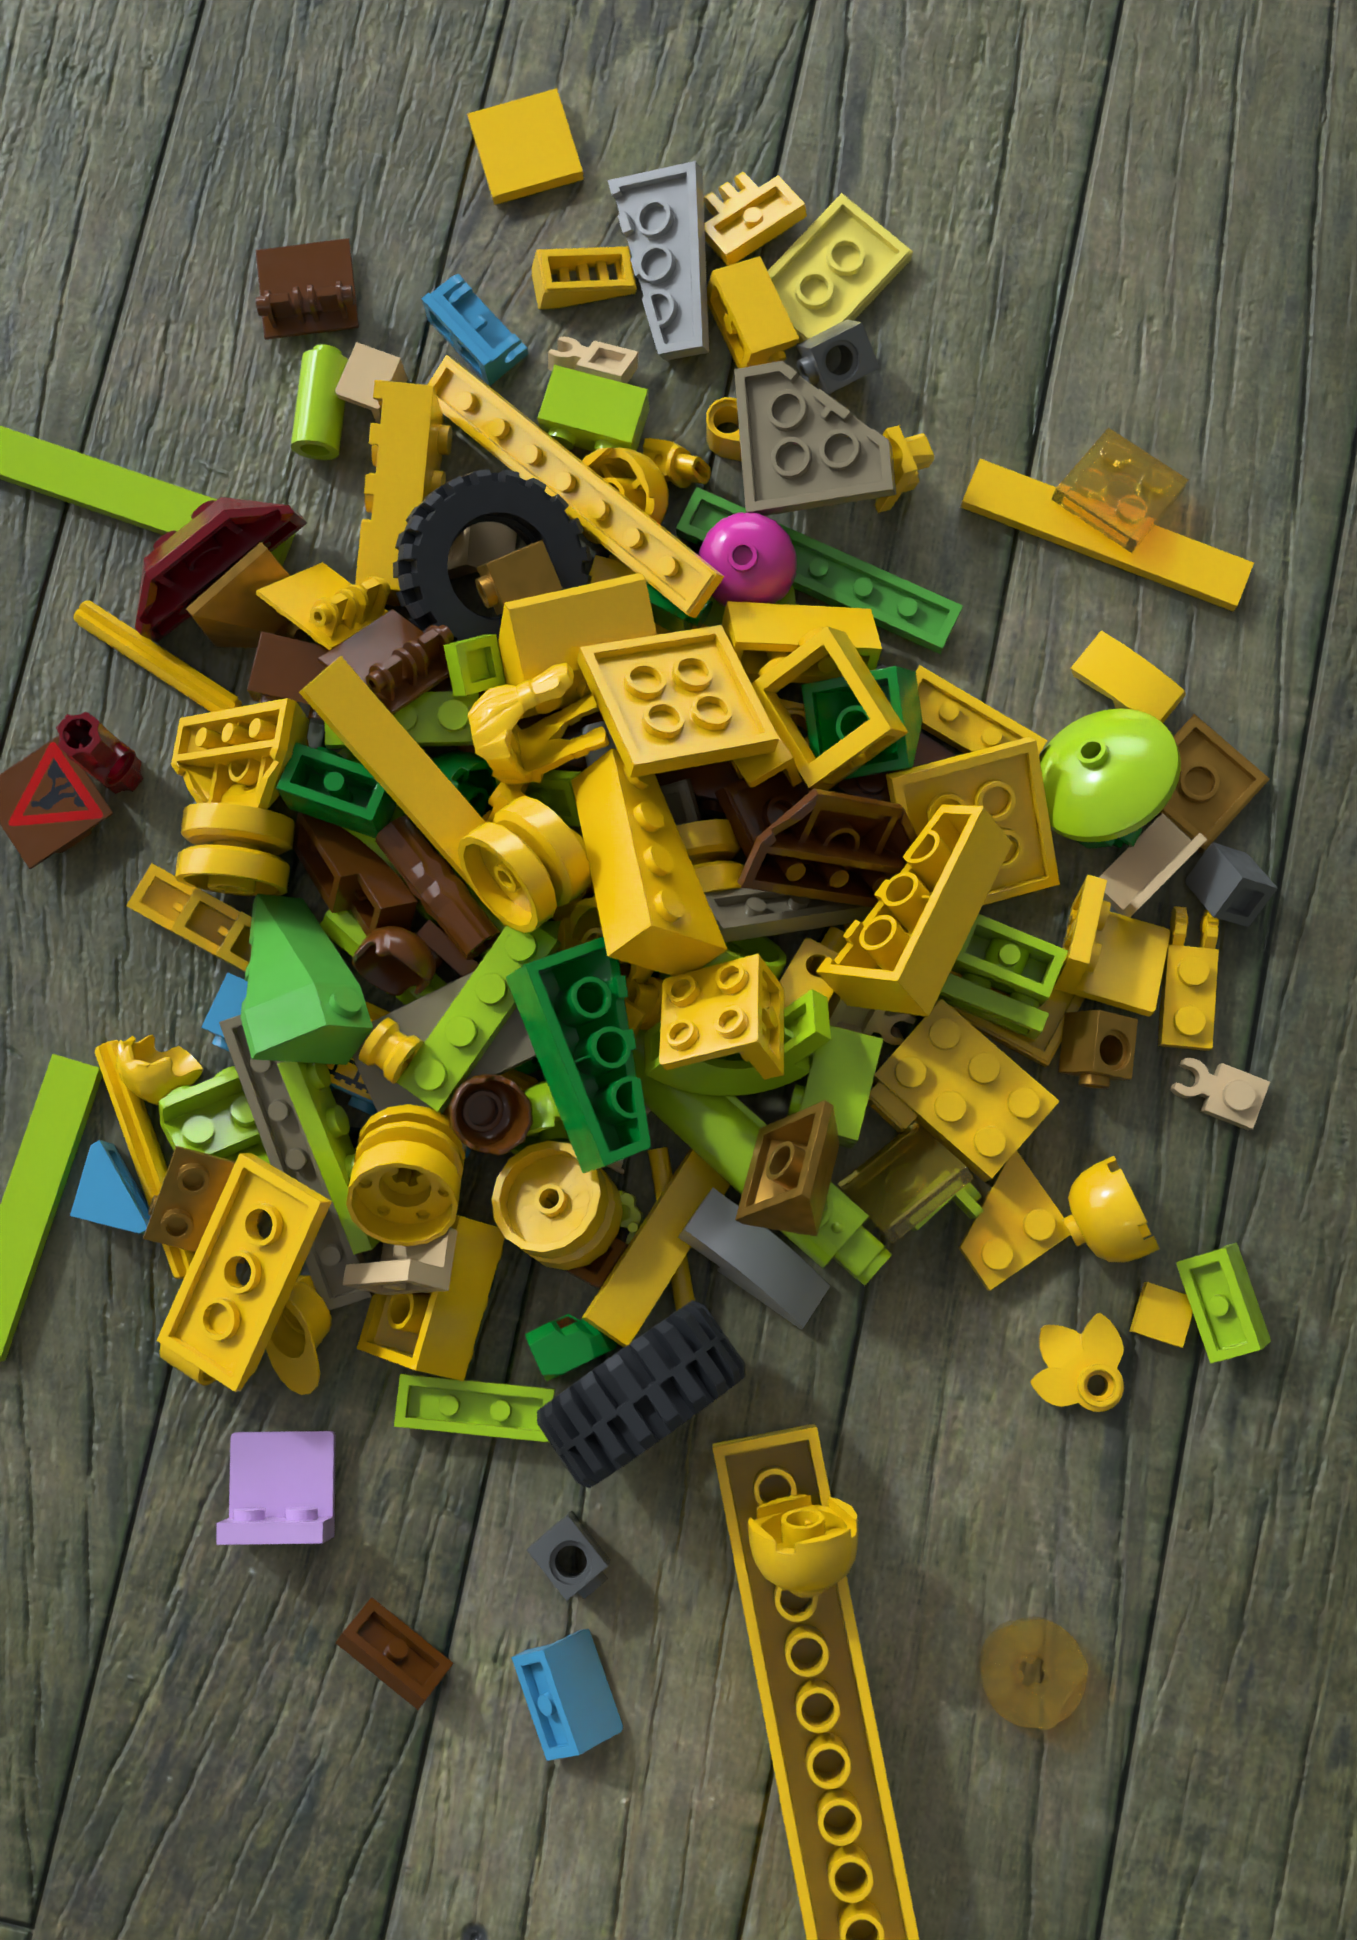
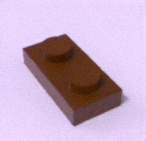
M430 919L415 933L425 941L435 958L436 968L439 969L445 963L459 976L456 980L474 972L479 964L474 959L466 960L452 940Z
M372 1597L336 1641L339 1647L417 1710L420 1709L453 1665L452 1661Z

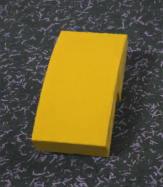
M1102 630L1071 667L1075 678L1113 700L1116 709L1139 710L1154 716L1162 723L1186 696L1185 690L1162 671Z

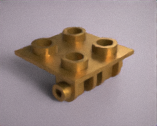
M176 1146L159 1195H154L148 1212V1215L151 1217L143 1239L196 1252L236 1161ZM264 1210L258 1216L257 1227L260 1223ZM242 1257L238 1263L244 1264L246 1259Z

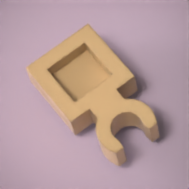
M559 337L558 351L550 349L548 352V369L552 371L554 365L627 384L638 369V351L595 340L590 347H586L573 338Z
M835 992L828 1003L831 1026L870 1036L873 1032L880 1033L883 1040L891 1045H901L904 1041L899 1028L893 1026L896 1022L905 1021L914 1024L916 1021L913 1014L847 1006Z
M1185 1058L1181 1060L1179 1066L1190 1070L1194 1074L1195 1083L1192 1087H1187L1176 1082L1172 1084L1170 1089L1173 1094L1181 1098L1201 1096L1205 1100L1200 1112L1247 1131L1254 1128L1270 1084L1269 1081L1224 1063L1217 1065L1216 1071L1212 1075L1208 1072L1207 1067L1197 1059Z

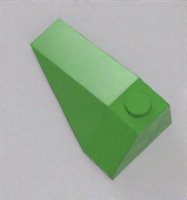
M257 894L253 902L249 944L252 946L251 958L245 972V981L248 982L246 998L242 1002L240 1015L252 1060L347 1065L373 1029L361 986L303 898Z

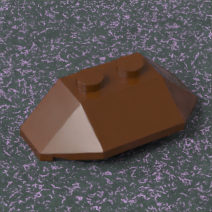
M814 788L757 837L737 882L741 888L874 908L879 901L874 896L875 892L885 879L890 880L902 871L907 864L903 855L918 836L905 809L900 804Z

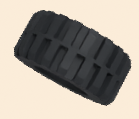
M489 469L480 470L463 477L459 476L445 483L424 497L425 500L412 510L406 519L407 525L405 530L399 534L395 548L399 552L398 560L393 563V578H398L400 592H397L396 595L400 606H406L411 616V619L408 621L424 633L431 625L438 627L445 625L453 633V642L484 634H496L498 640L502 617H487L469 610L458 599L451 586L448 575V555L455 539L466 528L474 524L497 522L515 531L527 546L543 540L563 588L561 590L591 584L592 576L585 575V563L592 561L589 546H581L578 534L584 532V529L579 519L570 520L564 511L569 505L559 494L551 497L545 492L546 484L535 478L529 480L521 479L519 472L502 470L499 473H491Z
M692 1300L537 1410V1424L575 1481L582 1486L591 1488L651 1448L740 1382L746 1376L745 1362L706 1306Z

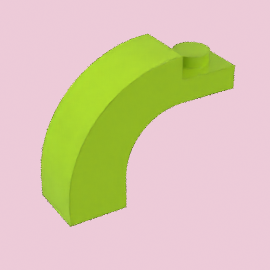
M811 989L784 1009V1075L764 1080L751 1062H746L742 1058L740 1052L665 1070L659 1063L661 1021L644 1033L645 1075L682 1091L713 1096L754 1094L792 1083L810 1073L809 1055L831 1040L828 999L826 996Z

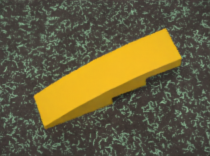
M151 863L126 907L237 969L246 972L252 946L249 944L252 917L234 909L197 887H190L178 882L174 875Z

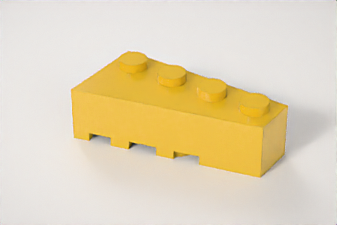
M375 380L373 398L378 400L382 412L380 424H370L369 444L372 445L373 466H376V473L366 474L364 486L366 512L372 513L371 520L363 519L361 521L355 584L360 586L364 579L370 576L384 578L389 583L391 589L386 605L400 606L396 595L397 592H400L398 578H393V563L398 560L399 552L395 548L399 534L404 532L407 525L406 519L412 510L425 500L424 497L446 483L445 471H440L442 455H449L451 451L452 427L445 424L434 386Z
M611 748L571 780L587 859L590 865L607 956L674 977L701 969L728 950L655 774L630 778L618 750Z
M942 804L903 855L907 864L902 871L890 880L885 879L875 892L874 896L879 901L862 923L854 920L842 937L847 941V944L834 960L826 957L816 970V973L847 1006L929 1017L1012 846V842L985 807Z

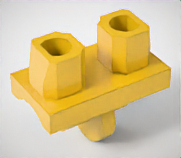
M898 425L885 429L882 434L892 445L896 495L876 498L875 507L878 513L891 510L901 493L914 490L919 483V473L917 470L930 467L934 461L933 451L924 433L904 438Z

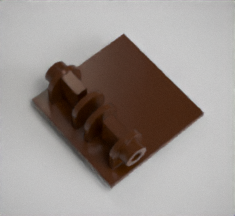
M349 238L256 250L260 296L256 297V307L259 317L262 316L265 340L359 328Z
M392 609L319 657L318 662L327 668L332 662L342 656L390 713L394 715L450 676L443 645L452 643L454 636L445 625H440L439 627L431 625L424 633Z

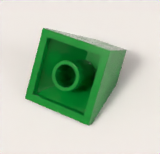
M899 666L870 671L908 733L843 780L913 768L922 726V714L915 671ZM843 676L801 685L809 747L816 758L870 719Z

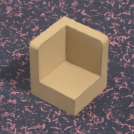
M356 342L335 392L339 399L371 410L376 423L380 424L382 410L378 400L373 398L375 380L406 383L408 378L401 358Z

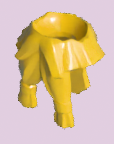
M567 662L555 664L533 679H528L517 686L505 684L488 689L468 712L467 717L471 726L475 754L487 761L493 770L492 776L497 778L498 781L510 785L530 782L541 783L544 773L574 758L578 759L588 755L590 751L609 746V735L603 726L594 728L588 733L570 740L561 739L568 725L572 726L582 720V717L599 711L592 693L586 694L575 703L541 719L526 729L521 730L517 725L525 711L542 702L563 697L565 692L574 684L573 670Z

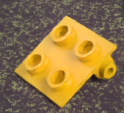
M322 562L258 589L256 595L272 606L277 613L286 617L306 632L316 643L330 651L388 612L384 608L391 589L389 583L384 578L370 576L364 579L360 586L351 584Z

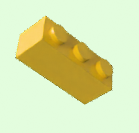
M727 601L721 624L750 681H755L760 677L758 672L765 664L778 657L785 658L799 648L798 641L800 638L817 627L825 628L828 626L846 632L870 671L876 669L882 651L872 610L867 608ZM828 654L794 679L792 683H812L842 677L843 675L830 654Z

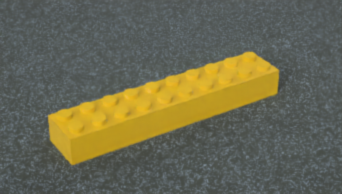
M809 1424L713 1443L712 1449L806 1939L919 1940L847 1575L832 1587L824 1589L817 1596L798 1597L792 1594L791 1591L783 1590L764 1578L752 1557L749 1544V1517L755 1521L757 1519L756 1508L766 1502L787 1496L811 1495L812 1505L828 1507V1497H831L817 1426Z

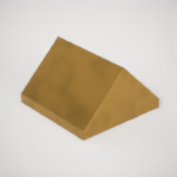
M824 1100L759 1129L735 1218L736 1221L743 1225L812 1236L818 1235L840 1145L834 1107L831 1103Z

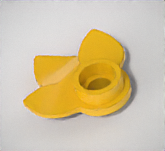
M1097 1313L1088 1322L1082 1334L1064 1326H1042L1039 1335V1349L1042 1359L1048 1368L1041 1370L1030 1381L1036 1393L1044 1401L1059 1407L1078 1403L1087 1410L1104 1412L1116 1406L1122 1398L1124 1391L1123 1378L1117 1369L1124 1347L1122 1339L1113 1323L1103 1314ZM1099 1375L1105 1382V1389L1100 1395L1095 1396L1089 1392L1087 1384L1092 1376Z

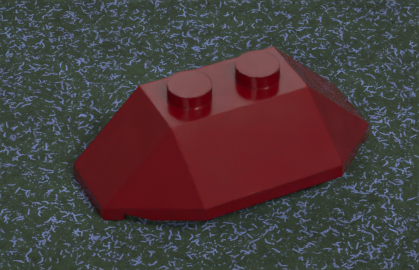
M220 497L216 501L210 500L200 505L192 513V520L179 531H170L161 536L153 545L154 551L144 558L135 622L136 630L143 637L154 642L160 641L191 616L186 608L254 547L262 542L272 552L307 524L303 516L289 505Z

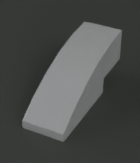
M712 1188L678 1238L719 1266L717 1271L796 1327L803 1329L830 1288V1285L769 1229L743 1225L736 1221L735 1218L739 1206Z

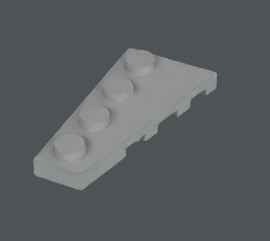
M696 161L607 180L611 195L616 199L620 213L618 219L622 232L627 237L632 255L630 259L634 274L640 282L644 296L642 301L658 355L667 361L709 353L702 168Z

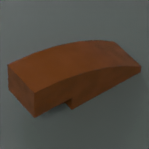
M298 812L293 849L330 911L336 913L351 910L366 936L374 929L386 926H398L410 931L418 901L391 867L360 839L344 828Z

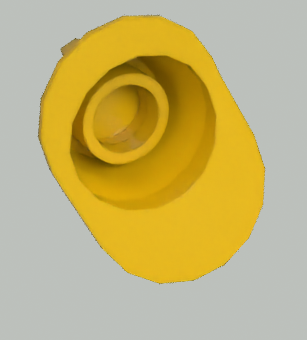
M310 1275L298 1276L266 1347L272 1367L280 1380L290 1390L300 1395L311 1394L318 1387L320 1369L316 1348L330 1331L332 1324L329 1309L321 1296L316 1292Z

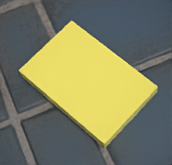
M841 193L767 272L799 337L798 343L800 344L846 319L854 321L912 260L913 251Z

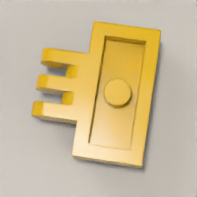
M741 172L734 177V182L740 192H737L729 182H726L718 188L724 200L723 203L713 192L703 197L706 208L714 216L704 223L705 241L727 266L737 263L807 217L805 203L779 176L758 188L744 172Z

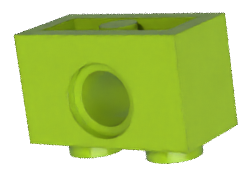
M978 914L951 971L961 975L963 973L977 975L992 983V988L1009 995L1011 992L1024 994L1037 1000L1040 1003L1039 1007H1041L1051 995L1068 950Z

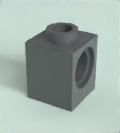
M846 319L796 345L801 359L797 361L801 377L826 394H830L880 368L862 322ZM838 346L841 351V362L835 370L830 372L826 366V355L832 347Z
M572 1511L527 1549L528 1553L566 1601L577 1592L585 1599L608 1579L603 1570L608 1567L611 1560ZM570 1545L579 1547L586 1555V1568L578 1573L565 1571L558 1560L559 1551L563 1547Z

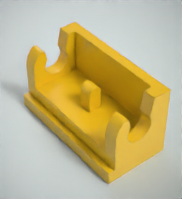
M758 256L712 271L707 286V304L737 368L786 360L787 357L784 350L795 346L799 337L761 257Z

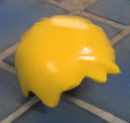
M149 1035L139 1042H135L136 1038L131 1036L125 1041L120 1040L118 1043L116 1068L119 1071L121 1080L135 1095L149 1103L159 1105V1101L174 1089L185 1085L193 1086L203 1072V1067L180 1046L165 1052H158L154 1047L155 1037L153 1035Z

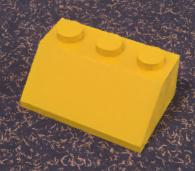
M642 573L504 603L498 645L506 684L517 686L528 679H533L555 664L566 662L572 668L574 674V684L565 692L563 697L540 703L525 711L520 719L563 709L575 703L586 694L591 693L577 662L580 647L657 635L647 583Z
M456 1215L455 1222L450 1227L457 1230L449 1291L380 1295L375 1293L370 1301L357 1345L358 1350L415 1371L464 1381L468 1365L473 1357L474 1344L482 1316L488 1305V1296L497 1264L502 1256L505 1237L499 1227Z

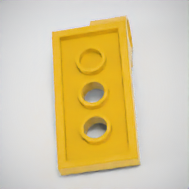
M240 1153L156 1340L161 1343L159 1350L161 1359L203 1386L217 1380L234 1392L241 1391L259 1365L332 1201L254 1154ZM263 1210L272 1219V1231L266 1239L259 1234L257 1227L258 1216ZM242 1257L248 1261L251 1267V1277L245 1286L239 1282L236 1276V1266Z

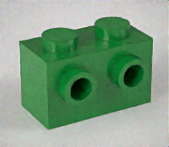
M297 742L293 748L292 757L286 764L276 787L289 809L375 839L378 833L390 823L397 803L362 764L344 759L340 754L328 748L316 747L315 749Z

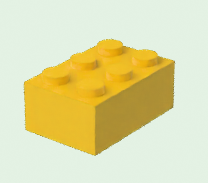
M943 999L935 1005L929 1017L926 1016L879 1068L874 1075L872 1083L875 1086L880 1081L918 1115L914 1121L983 1182L992 1179L1059 1103L1056 1097Z

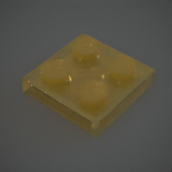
M1108 427L1056 487L1051 500L1133 553L1182 494L1189 480Z

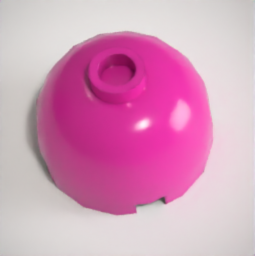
M736 513L721 519L707 532L699 550V556L725 576L712 594L713 598L724 607H726L727 601L775 604L788 594L796 577L797 555L789 534L777 521L759 513Z

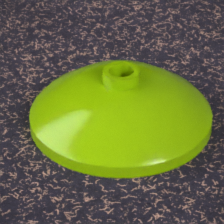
M1108 709L1086 715L1062 729L1046 745L1039 756L1051 829L1066 838L1082 842H1102L1117 839L1146 825L1161 812L1172 797L1181 771L1180 752L1168 728L1154 716L1133 709Z

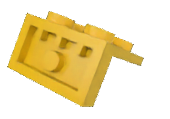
M1087 875L1071 907L1062 947L1068 950V953L1053 988L1144 1016H1152L1157 1005L1170 930L1110 912L1111 902L1103 900L1107 880Z
M759 953L690 971L675 977L671 976L663 980L659 1063L665 1070L740 1052L742 1058L746 1062L750 1061L764 1080L784 1075V987Z

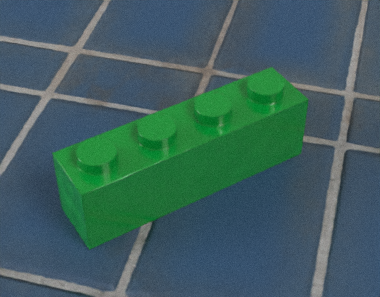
M604 936L527 963L506 976L507 983L582 1173L605 1167L651 1148L641 1078L636 1077L633 1051L636 1050L634 1031L629 1029L625 998L628 997L625 975L621 976L619 960L607 956Z

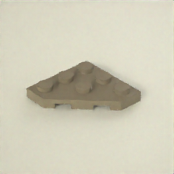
M783 361L734 369L746 513H759L768 516L896 495L892 445L887 438L875 429L869 428L853 416L848 409L824 391L818 390L803 379L797 371Z

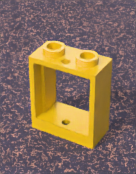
M826 626L825 628L817 627L806 633L798 641L799 648L787 657H778L765 664L758 672L760 677L751 684L776 733L793 756L797 770L808 788L828 791L899 740L908 731L846 632ZM830 654L870 719L816 758L776 693L826 655Z

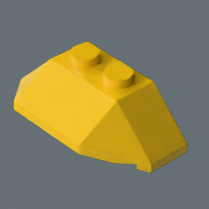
M289 698L182 717L179 720L171 766L177 775L183 776L186 787L196 803H228L268 809L280 795L276 787L286 764L292 757L296 742L309 746L307 735L310 720L298 703Z

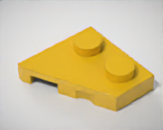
M1018 1151L1004 1164L993 1187L981 1205L984 1211L975 1218L958 1248L983 1285L990 1291L1071 1235L1063 1220V1215Z

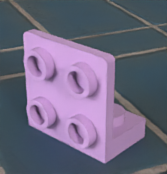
M333 1431L233 1433L230 1439L229 1518L217 1522L216 1545L323 1544L332 1539L335 1527V1433Z

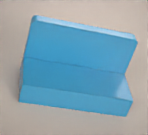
M589 1629L579 1630L552 1644L527 1649L511 1657L546 1761L580 1755L623 1730L616 1704Z

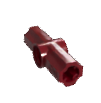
M85 711L80 715L74 716L67 714L56 727L59 733L58 747L66 753L69 759L92 775L115 794L126 790L133 792L144 779L140 771L142 762L136 757L135 751L114 736L88 712Z

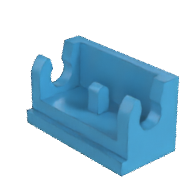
M460 274L450 277L431 294L428 292L421 298L428 321L488 386H491L529 354L528 348L516 334H512L490 311Z

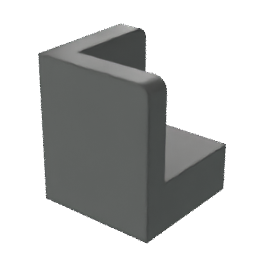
M1213 842L1185 880L1186 885L1214 918L1246 927L1251 925L1278 889L1247 853Z

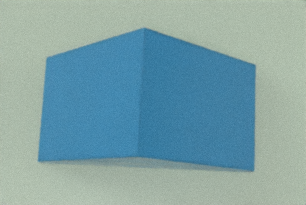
M98 1140L90 1145L70 1216L144 1234L151 1217L148 1215L149 1206L115 1145Z

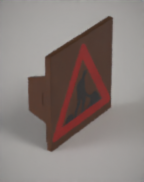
M59 735L0 774V825L29 869L34 868L55 853L65 852L92 834L93 827L114 814L86 771L69 759L66 753L58 747Z

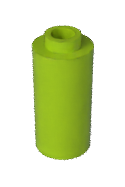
M316 345L313 347V350H308L302 355L291 449L306 458L331 460L339 456L346 401L339 399L335 390L348 359L336 347Z

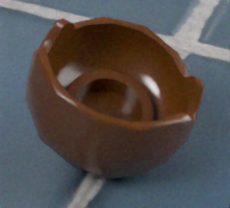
M398 926L374 929L362 941L352 959V965L360 976L373 986L394 996L402 995L412 986H416L414 993L419 995L431 983L436 973L435 958L425 941L418 934Z
M481 1074L474 1075L471 1079L465 1080L456 1088L448 1106L450 1128L463 1145L482 1153L496 1155L508 1153L525 1141L533 1124L531 1101L519 1085L500 1075Z

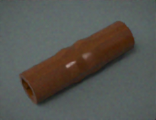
M407 815L398 817L387 824L378 833L375 842L404 878L411 893L420 899L425 911L438 922L466 960H472L491 948L501 933L472 897L465 882L455 875L449 862L437 852L426 836Z

